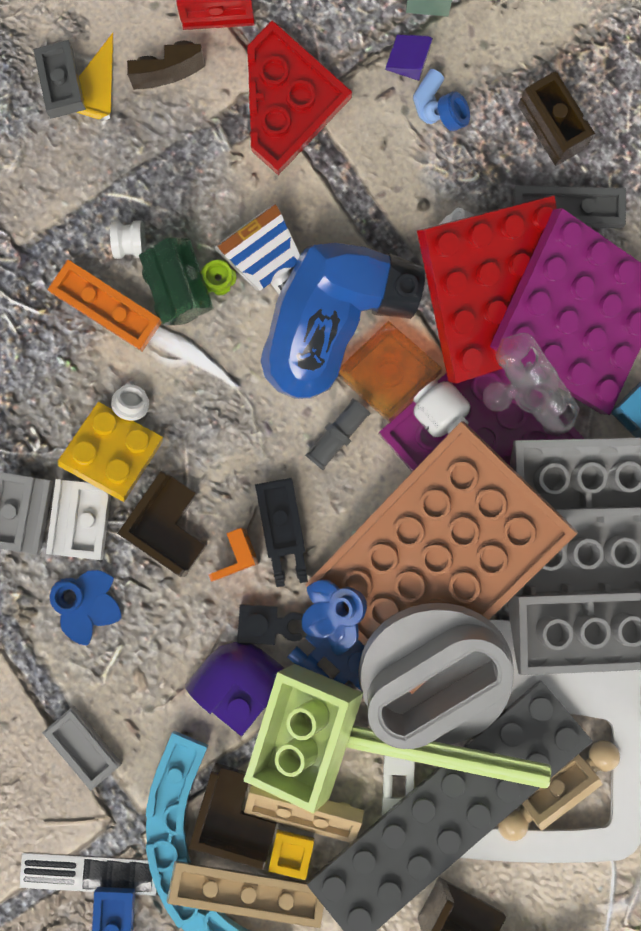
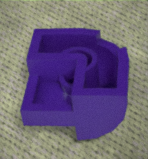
M232 642L219 646L212 652L185 684V689L209 714L213 713L242 737L264 708L267 707L277 672L285 668L265 651L251 643Z

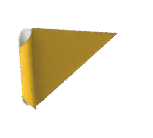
M113 33L79 75L86 110L76 113L98 120L110 119Z

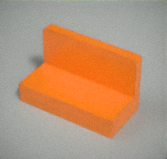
M239 528L226 533L237 563L208 574L211 582L259 564L246 529Z

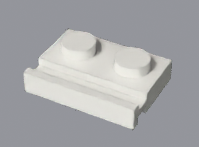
M55 479L46 554L103 560L111 495L87 482Z

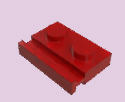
M176 0L183 30L255 26L252 0Z

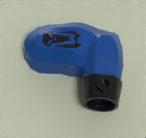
M341 243L307 246L302 251L276 302L269 336L264 345L260 360L264 377L279 393L294 399H312L330 390L339 377L346 346L357 329L362 311L372 310V314L378 316L406 319L414 317L424 291L426 274L424 266L390 253L385 255L363 246Z

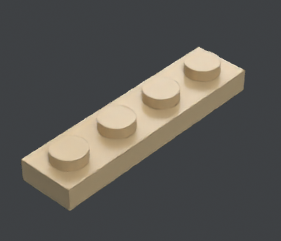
M174 861L166 900L171 905L314 928H321L324 906L309 889L307 883Z

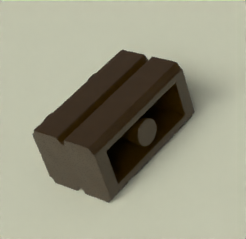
M557 71L552 72L524 89L518 107L555 166L587 148L595 136V132L588 121L583 119L582 111Z

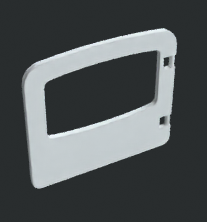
M489 620L502 633L513 658L512 692L504 709H507L540 680L569 714L599 718L609 722L612 730L611 743L618 748L620 761L618 766L611 771L610 819L604 826L577 829H544L542 831L540 829H528L525 837L518 841L505 839L499 833L498 827H495L460 858L531 863H585L625 859L633 854L641 843V670L520 675L515 658L510 621ZM474 651L427 680L413 694L407 692L386 705V707L395 713L404 714L491 661V658L484 653ZM384 755L382 816L402 799V797H392L393 775L406 776L405 796L414 789V761Z

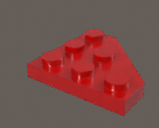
M272 20L247 46L250 137L252 152L279 176L351 100L352 91Z

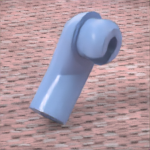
M435 69L428 71L413 95L418 116L427 124H433L441 119L435 94L445 78Z

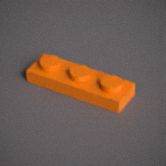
M70 260L65 262L47 289L51 294L141 352H143L162 323L159 317Z

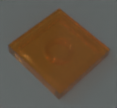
M388 321L341 365L338 377L388 423H391L413 401L419 391L442 373V367Z

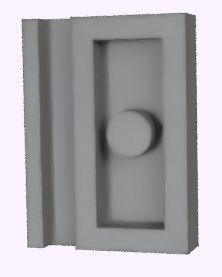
M0 472V549L41 555L54 481Z

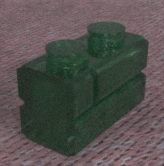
M165 238L154 245L153 248H149L139 254L143 267L142 276L150 287L155 302L154 311L157 317L161 319L163 326L187 324L198 318V316L214 309L190 238Z

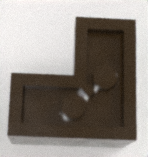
M162 470L117 533L179 577H185L207 546L177 525L197 496V493Z
M215 763L208 780L189 848L264 870L277 823L244 814L241 808L249 784L244 782L246 771Z
M441 877L437 879L418 916L421 931H500L506 920V916L502 911Z

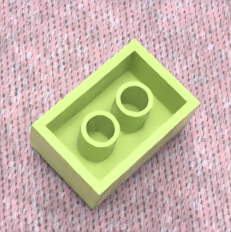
M297 664L277 672L244 782L311 813H315L330 799L364 693Z

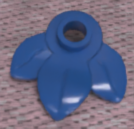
M91 570L85 572L77 579H61L52 587L50 603L53 609L61 614L60 624L62 631L74 642L87 646L92 639L94 625H110L122 619L118 603L112 596L107 594L113 584V576L100 570ZM68 589L73 590L76 594V599L72 604L64 600V593Z
M330 580L313 582L307 587V593L314 604L303 614L302 629L307 635L314 638L328 637L334 655H342L349 651L358 640V623L365 616L367 601L361 592L353 588L344 587L340 589ZM344 602L349 607V613L345 610Z

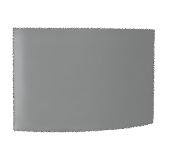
M641 438L514 441L510 467L578 531L577 535L508 601L518 673L520 675L641 670Z

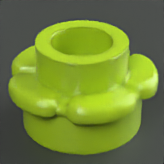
M217 259L210 261L201 270V285L208 293L214 292L216 295H225L230 291L231 285L233 286L236 283V272L230 268V264L225 260ZM218 274L222 276L219 281L215 280V276Z

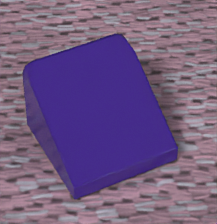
M397 35L385 70L419 81L431 49L433 38L421 35Z

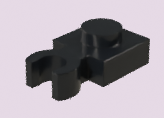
M240 604L237 643L275 645L276 634H282L289 641L302 640V634L291 633L288 629V623L291 620H302L303 614L291 612L283 618L277 617L278 606Z

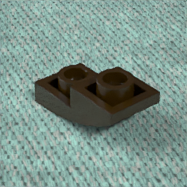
M177 41L174 45H164V59L142 56L137 60H127V75L133 90L171 84L198 72L205 67L202 46L191 41Z

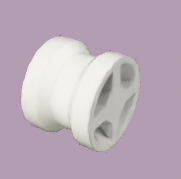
M135 220L128 225H124L120 221L111 222L110 242L114 259H121L128 254H133L136 258L145 257L146 239L142 220Z

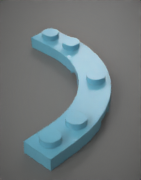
M173 731L156 770L146 807V852L155 888L176 926L184 931H250L230 919L225 913L171 905L166 902L174 861L191 863L186 843V809L193 782L209 746Z

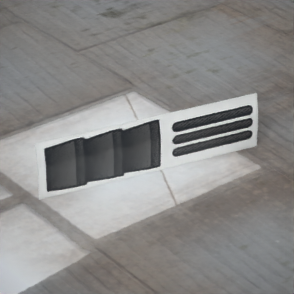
M22 853L20 888L94 892L97 887L135 889V895L156 896V888L149 869L148 860Z

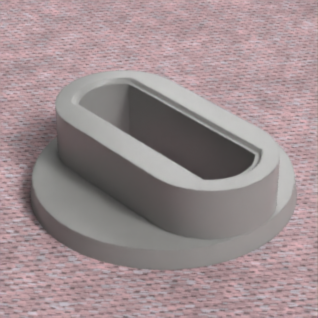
M421 604L391 616L370 636L359 662V685L361 692L364 693L363 698L368 707L370 727L381 741L400 749H415L433 741L455 744L470 739L487 729L506 707L513 686V658L502 633L481 614L454 604ZM474 651L484 653L491 658V661L404 714L395 713L386 707L389 703Z

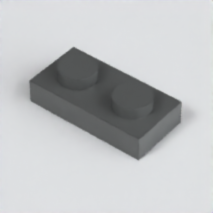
M69 40L33 49L45 109L50 119L86 110L74 52Z

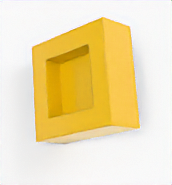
M277 829L268 872L306 880L314 838Z

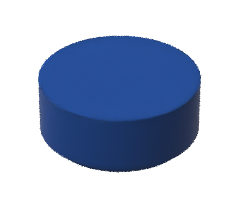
M452 91L439 98V116L448 130L457 131L469 124L470 109L467 101L460 93Z

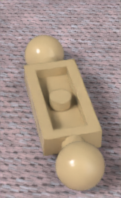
M601 740L591 746L588 759L584 760L578 754L551 778L548 788H539L521 804L523 808L520 810L515 809L497 825L499 833L509 841L521 840L527 834L528 823L532 820L541 831L603 785L596 772L612 771L618 766L620 761L618 748L609 741Z

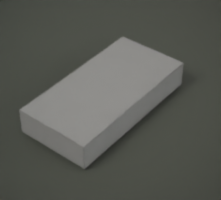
M75 706L71 707L42 732L90 791L122 764Z

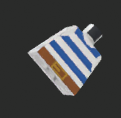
M276 204L269 206L214 246L216 251L255 290L260 291L271 283L278 295H280L291 274L289 269L296 265L300 257Z

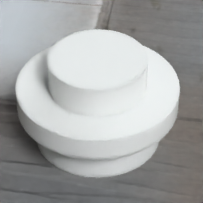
M128 384L122 386L113 394L111 407L114 413L122 419L138 420L146 415L149 408V399L141 387Z

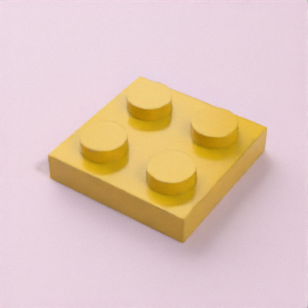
M97 402L58 459V466L125 502L161 446L163 437L135 421L120 418L111 408Z

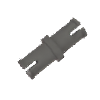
M352 398L349 405L334 423L331 424L329 422L325 426L327 431L305 456L320 469L324 470L343 445L347 447L350 444L351 440L349 438L371 413Z

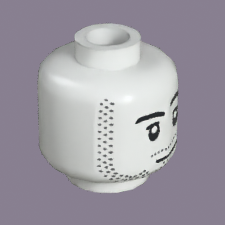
M434 380L419 391L413 399L416 403L414 416L433 437L449 434L461 421H464L467 425L469 423L465 417L469 413L470 404L452 383H438Z

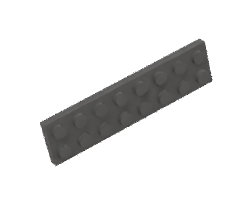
M539 680L505 709L494 723L474 736L463 747L549 764L552 770V778L593 741L547 686ZM438 767L307 881V886L343 931H377L540 787Z

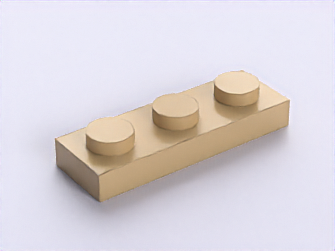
M251 785L244 814L352 843L357 838L362 825L364 810L354 808L348 803H336L328 800L315 813H311Z

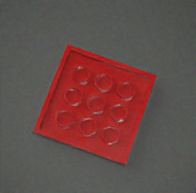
M555 196L544 197L417 230L449 383L457 384L517 364L491 348L490 345L553 210L557 209Z

